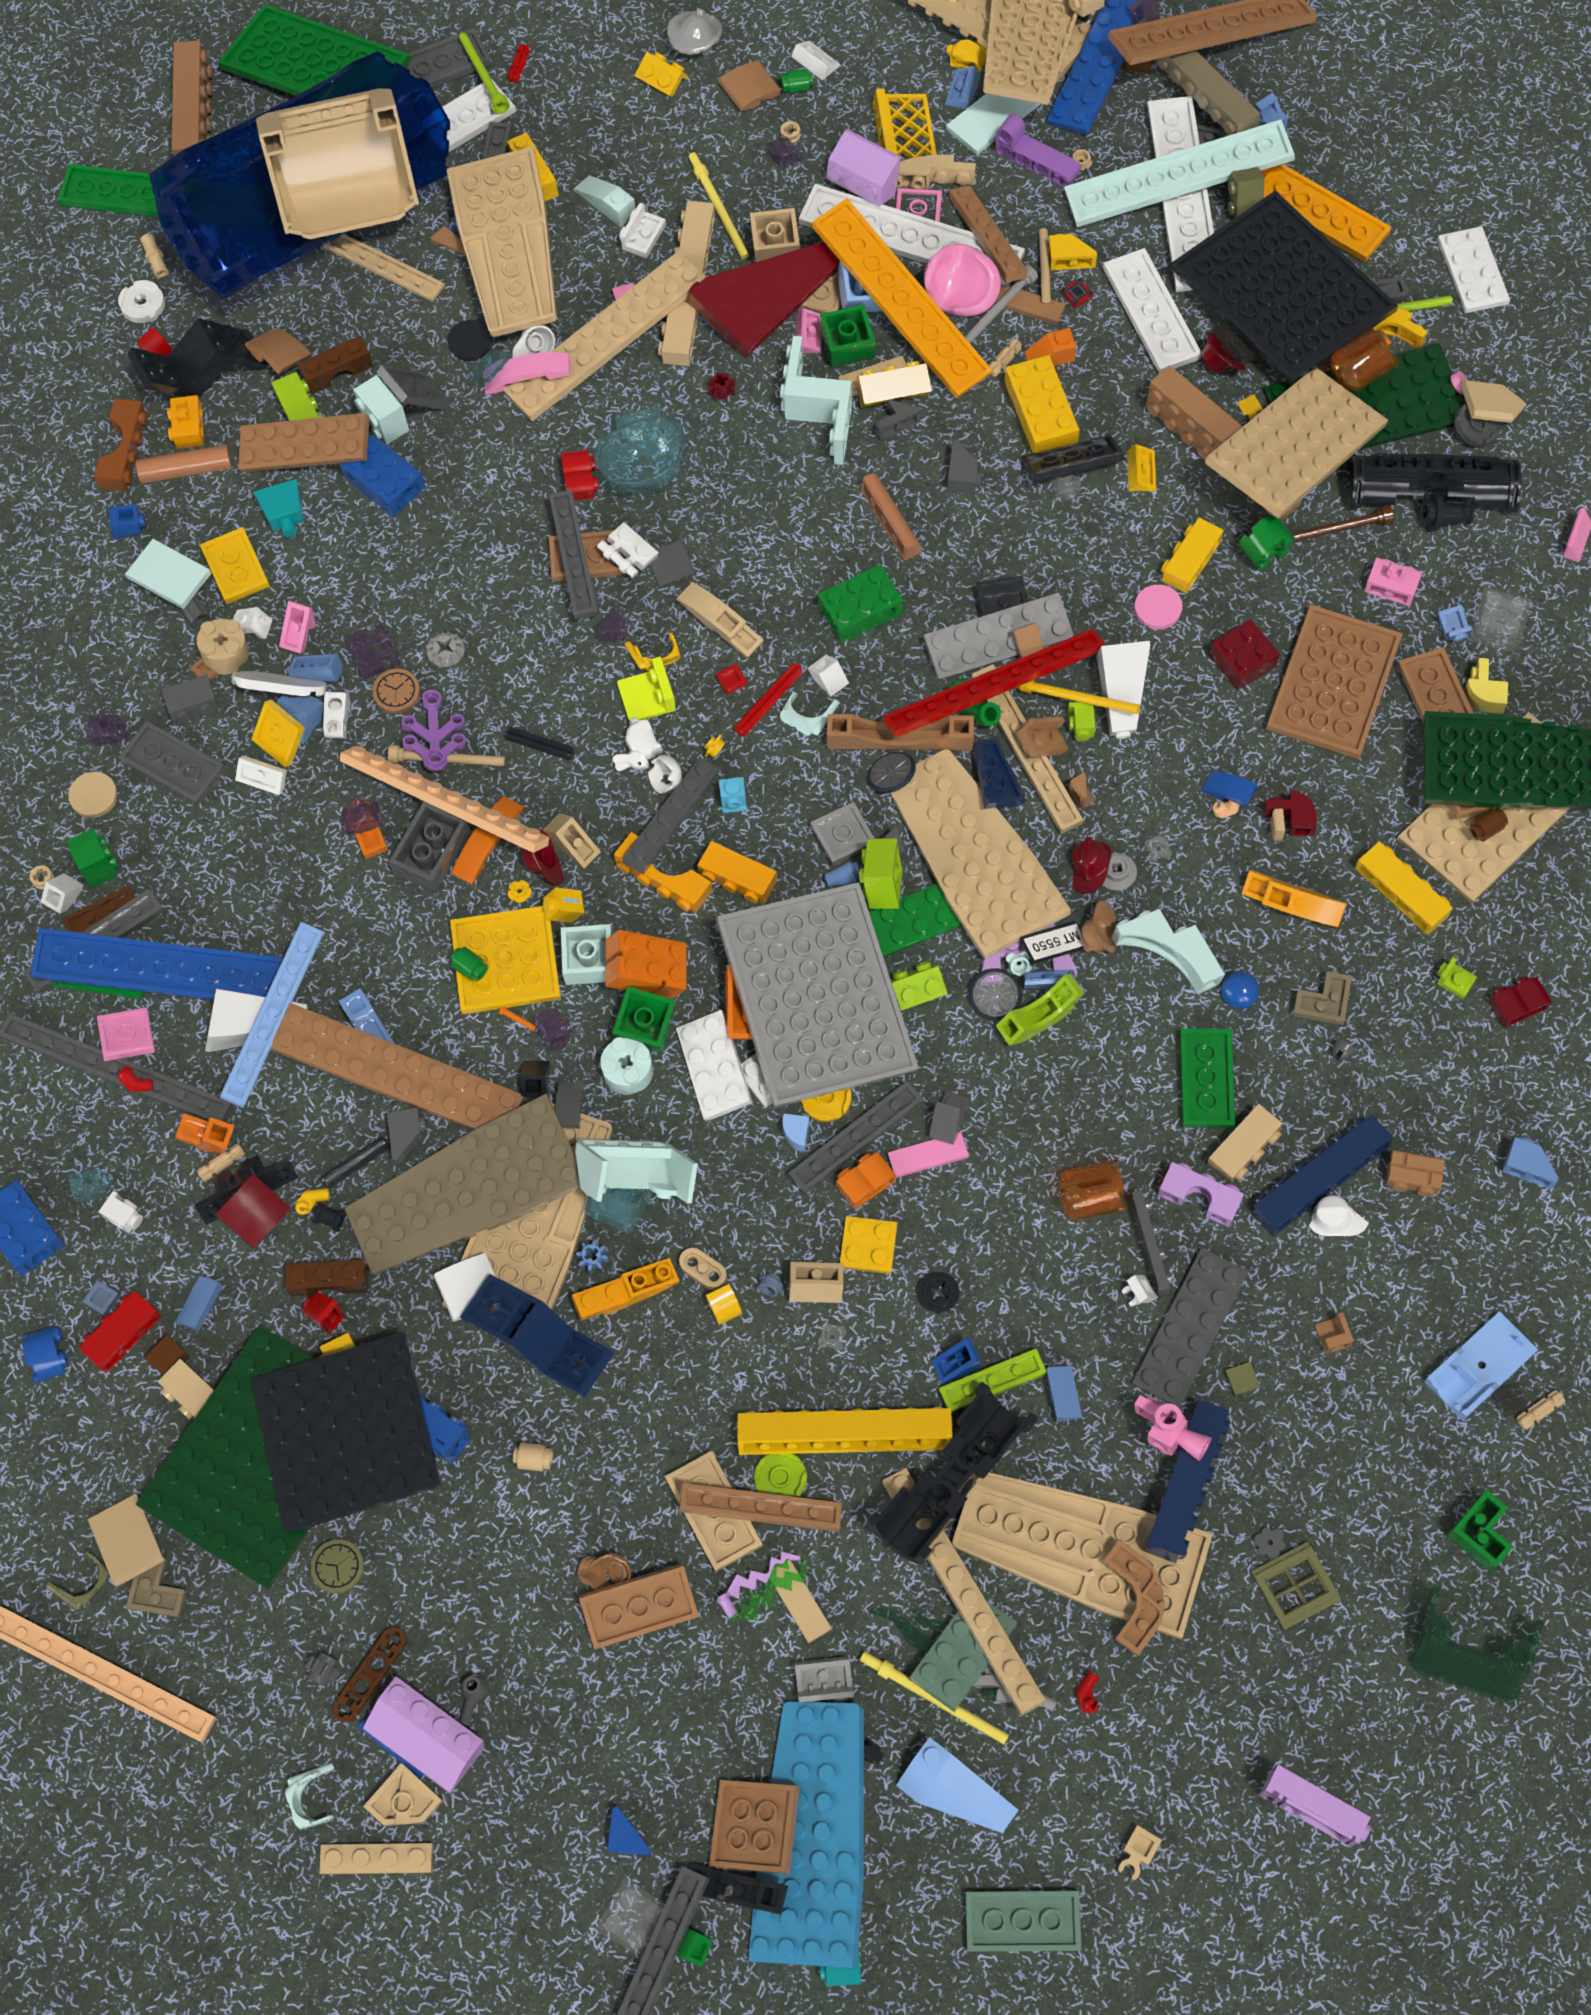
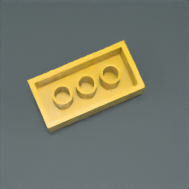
M1050 355L1005 367L1004 382L1032 453L1078 443L1079 427Z

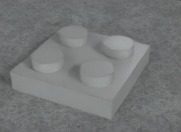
M854 802L810 822V826L832 866L861 853L862 849L867 847V839H875Z

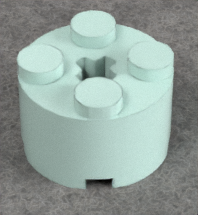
M618 1037L604 1049L600 1065L604 1080L610 1089L619 1094L629 1095L639 1092L649 1085L653 1076V1064L650 1052L643 1043Z

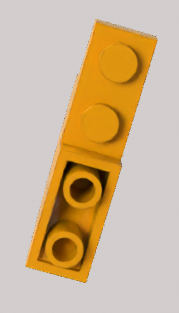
M1254 870L1249 871L1242 891L1243 895L1262 901L1264 905L1335 927H1339L1347 903L1302 886H1294Z
M670 1258L623 1273L621 1278L572 1294L571 1299L580 1321L600 1314L606 1316L656 1295L679 1283V1278Z

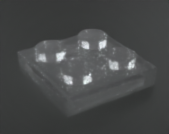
M624 1878L595 1930L642 1958L666 1903Z

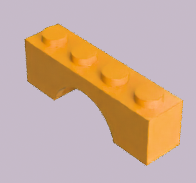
M631 832L614 853L617 868L625 874L631 872L637 876L638 882L646 887L650 884L656 888V892L661 897L674 899L677 901V906L686 912L691 910L696 913L713 891L711 881L693 870H689L681 875L671 876L659 872L651 864L647 871L642 874L623 864L624 855L639 837Z

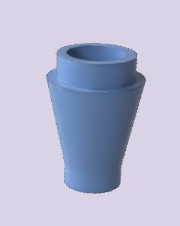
M849 861L835 870L825 873L828 887L858 883L860 881V867L858 862L852 863Z

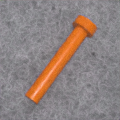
M501 1007L499 1010L500 1015L511 1018L533 1032L537 1028L536 1025L507 1010V1007Z

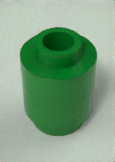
M807 68L789 70L785 74H781L783 92L791 94L810 91V86L814 85L812 72H808Z
M466 946L461 949L457 948L450 958L452 961L451 967L469 980L480 981L489 968V965L485 963V959Z

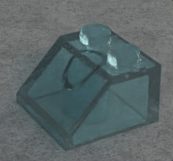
M607 1188L606 1193L602 1195V1202L595 1201L592 1197L588 1196L584 1214L591 1216L596 1221L614 1226L619 1231L631 1233L638 1225L654 1192L650 1189Z

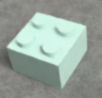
M377 375L353 389L356 396L354 402L360 410L359 413H366L369 416V424L372 427L371 431L379 440L382 439L387 445L409 431L402 405Z
M611 924L561 928L562 972L566 985L605 982V965L609 963V961H605L606 939L613 935Z

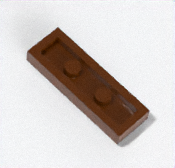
M130 885L63 917L62 920L69 932L82 933L136 896Z

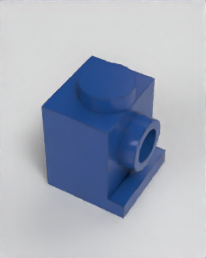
M137 504L109 508L110 528L115 540L120 539L122 536L142 534V527H146V519L144 513H140Z

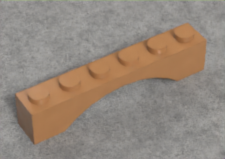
M828 714V749H948L973 751L974 716L949 715L895 738L883 722L864 719L853 714Z

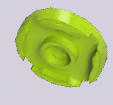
M769 1454L763 1457L756 1466L754 1481L756 1489L760 1493L800 1497L806 1488L807 1473L800 1458L794 1454Z

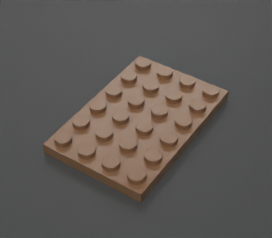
M1310 604L1266 730L1360 759L1403 633Z

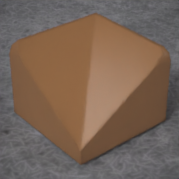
M1085 772L1070 780L1068 792L1081 808L1096 801L1095 797L1086 787Z

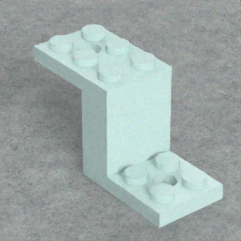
M793 336L792 345L787 346L786 358L788 359V364L784 365L783 378H785V383L781 384L780 398H782L781 411H785V419L834 424L833 429L830 431V456H834V464L843 465L852 410V381L801 376L804 362L803 341L801 336Z

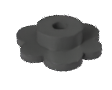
M1266 1527L1262 1530V1533L1254 1537V1543L1259 1547L1258 1553L1260 1555L1267 1554L1271 1559L1277 1558L1280 1551L1285 1548V1542L1282 1541L1283 1533L1279 1529L1271 1531L1270 1528Z

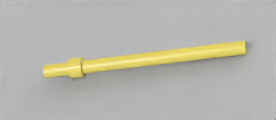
M695 152L691 153L688 158L694 167L693 172L696 178L700 179L711 202L714 203V208L741 260L748 258L749 253L708 177L709 172L706 166L701 163Z
M866 1651L862 1654L859 1661L878 1671L877 1674L886 1680L888 1678L892 1679L1003 1745L1005 1744L1009 1734L960 1706L954 1713L910 1681L909 1676L895 1669L894 1664L887 1660L883 1662Z

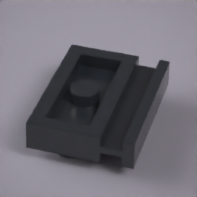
M1023 576L976 582L981 617L1028 602Z

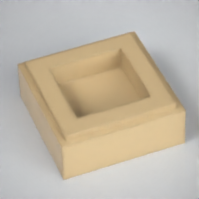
M1274 809L1270 819L1272 840L1279 841L1283 840L1285 833L1283 809Z

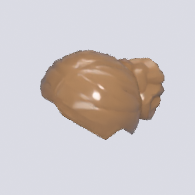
M608 1553L597 1559L593 1556H587L581 1560L577 1569L580 1581L596 1590L612 1585L607 1580L606 1572L614 1584L631 1579L630 1564L625 1557L617 1553Z

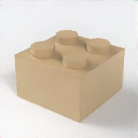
M795 208L750 213L755 262L800 249Z

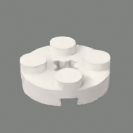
M147 280L133 282L134 285L129 288L126 286L121 291L118 299L124 317L135 323L155 321L165 307V298L154 282ZM142 299L146 300V303L139 305L137 303L141 302Z

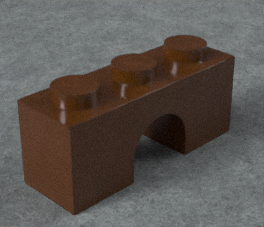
M359 335L298 363L302 378L305 379L311 395L332 386L331 380L338 372L349 370L354 376L372 368L373 364L370 353Z
M364 1260L286 1264L285 1289L291 1297L312 1296L321 1290H337L342 1292V1294L368 1293L369 1267Z

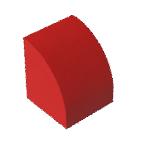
M153 327L136 341L140 350H147L166 356L172 351L167 341Z

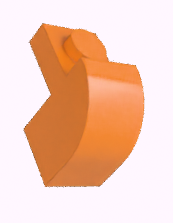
M183 1113L174 1139L194 1145L199 1150L221 1154L226 1151L235 1125L212 1117L209 1118V1121H205Z

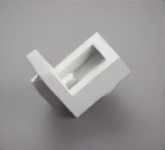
M258 607L237 610L233 617V620H236L243 629L244 634L254 633L261 639L267 638L272 618Z

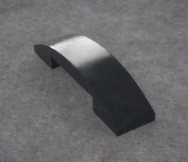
M688 1863V1869L709 1878L703 1897L759 1911L782 1914L788 1889L787 1885Z

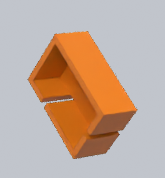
M618 930L606 939L605 961H609V963L605 965V987L627 990L629 986L666 998H675L686 990V943L624 930Z

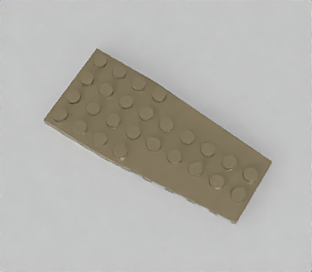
M544 1094L478 1127L345 1207V1211L371 1273L379 1276L380 1272L392 1267L395 1269L401 1267L404 1262L414 1258H423L431 1251L439 1248L443 1250L452 1246L451 1243L463 1238L467 1240L476 1236V1233L485 1229L492 1230L521 1218L580 1188L576 1155L547 1094Z

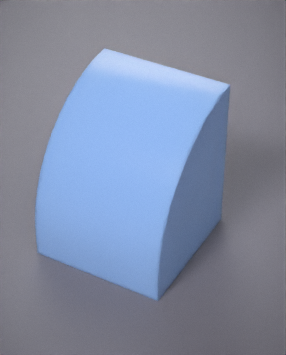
M784 1114L783 1131L786 1141L795 1150L805 1153L810 1125L809 1117Z

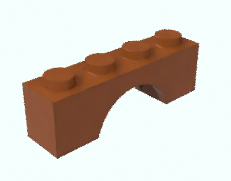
M114 399L109 419L114 429L123 434L119 447L114 452L99 457L94 479L101 489L126 491L128 484H131L133 481L132 466L138 460L137 447L138 444L143 442L142 427L148 422V412L145 411L141 401Z

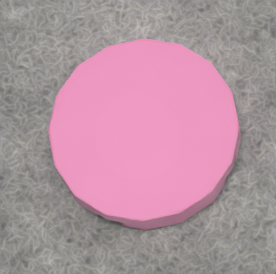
M1165 585L1146 587L1138 594L1135 600V614L1138 620L1152 629H1166L1173 626L1182 613V600L1179 594Z

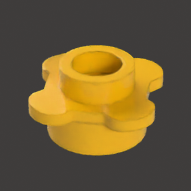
M721 734L717 739L712 736L704 747L708 750L705 757L709 754L715 758L726 743L720 739L722 737Z

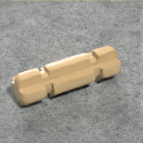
M1012 339L1007 344L1008 346L1004 347L994 358L995 361L988 365L993 370L991 372L992 376L996 377L1001 372L1000 369H1004L1015 357L1014 354L1021 350L1022 344L1020 341Z
M239 1144L233 1145L229 1148L230 1151L221 1153L208 1162L209 1165L199 1168L197 1173L203 1181H207L213 1177L214 1173L218 1174L233 1164V1160L243 1157L245 1153Z
M1555 1390L1547 1395L1548 1399L1543 1398L1527 1409L1528 1413L1523 1412L1517 1416L1516 1420L1520 1427L1528 1430L1535 1425L1534 1421L1539 1422L1555 1410L1554 1407L1559 1408L1565 1403L1563 1395Z

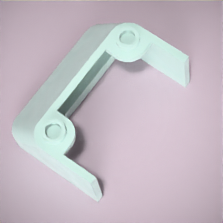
M577 1140L575 1153L580 1188L585 1192V1195L592 1197L595 1201L602 1202V1195L606 1193L607 1188L650 1189L656 1193L658 1198L670 1199L671 1196H677L684 1202L692 1204L698 1163L672 1145L658 1141Z

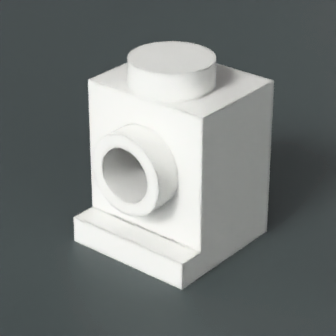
M115 1191L111 1193L99 1210L104 1219L127 1233H130L132 1229L138 1228L143 1220V1216L136 1211L138 1207L127 1199L123 1200Z

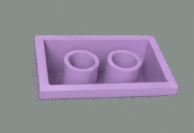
M846 129L829 157L826 179L880 207L895 196L901 157Z

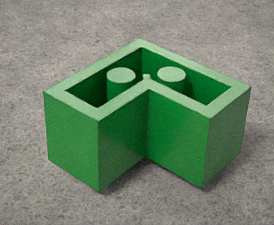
M92 828L66 841L79 871L91 889L118 876L115 868L119 867L110 852L109 846L102 834L98 836Z
M1488 1490L1476 1500L1447 1535L1489 1572L1493 1571L1514 1547L1492 1529L1508 1507Z

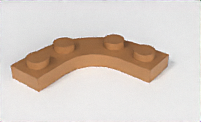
M1119 1539L1103 1560V1563L1131 1585L1136 1596V1608L1132 1617L1115 1640L1138 1657L1160 1625L1165 1607L1164 1593L1161 1580L1153 1566L1142 1555Z

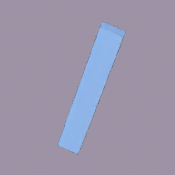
M300 922L223 1088L220 1099L244 1108L270 1052L273 1038L298 991L324 931Z

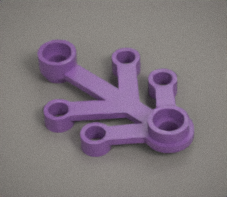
M427 690L422 695V705L428 710L429 730L419 724L415 717L411 715H406L402 718V729L407 732L413 731L430 744V750L417 742V738L414 735H406L403 738V748L406 751H415L423 757L424 766L428 770L436 772L443 770L447 766V757L453 751L461 750L466 746V738L461 733L454 734L451 737V741L440 749L439 743L454 730H461L464 727V717L461 714H454L450 717V721L438 730L437 709L441 707L442 697L436 690ZM455 720L461 721L460 723H454Z

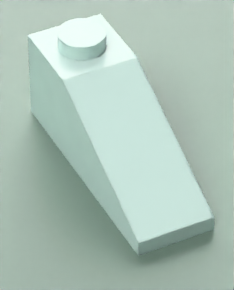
M590 175L574 188L575 192L619 227H622L629 221L630 214L635 209L634 198L623 189Z

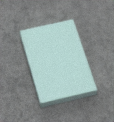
M152 539L125 575L131 581L184 609L211 575V572L208 568Z

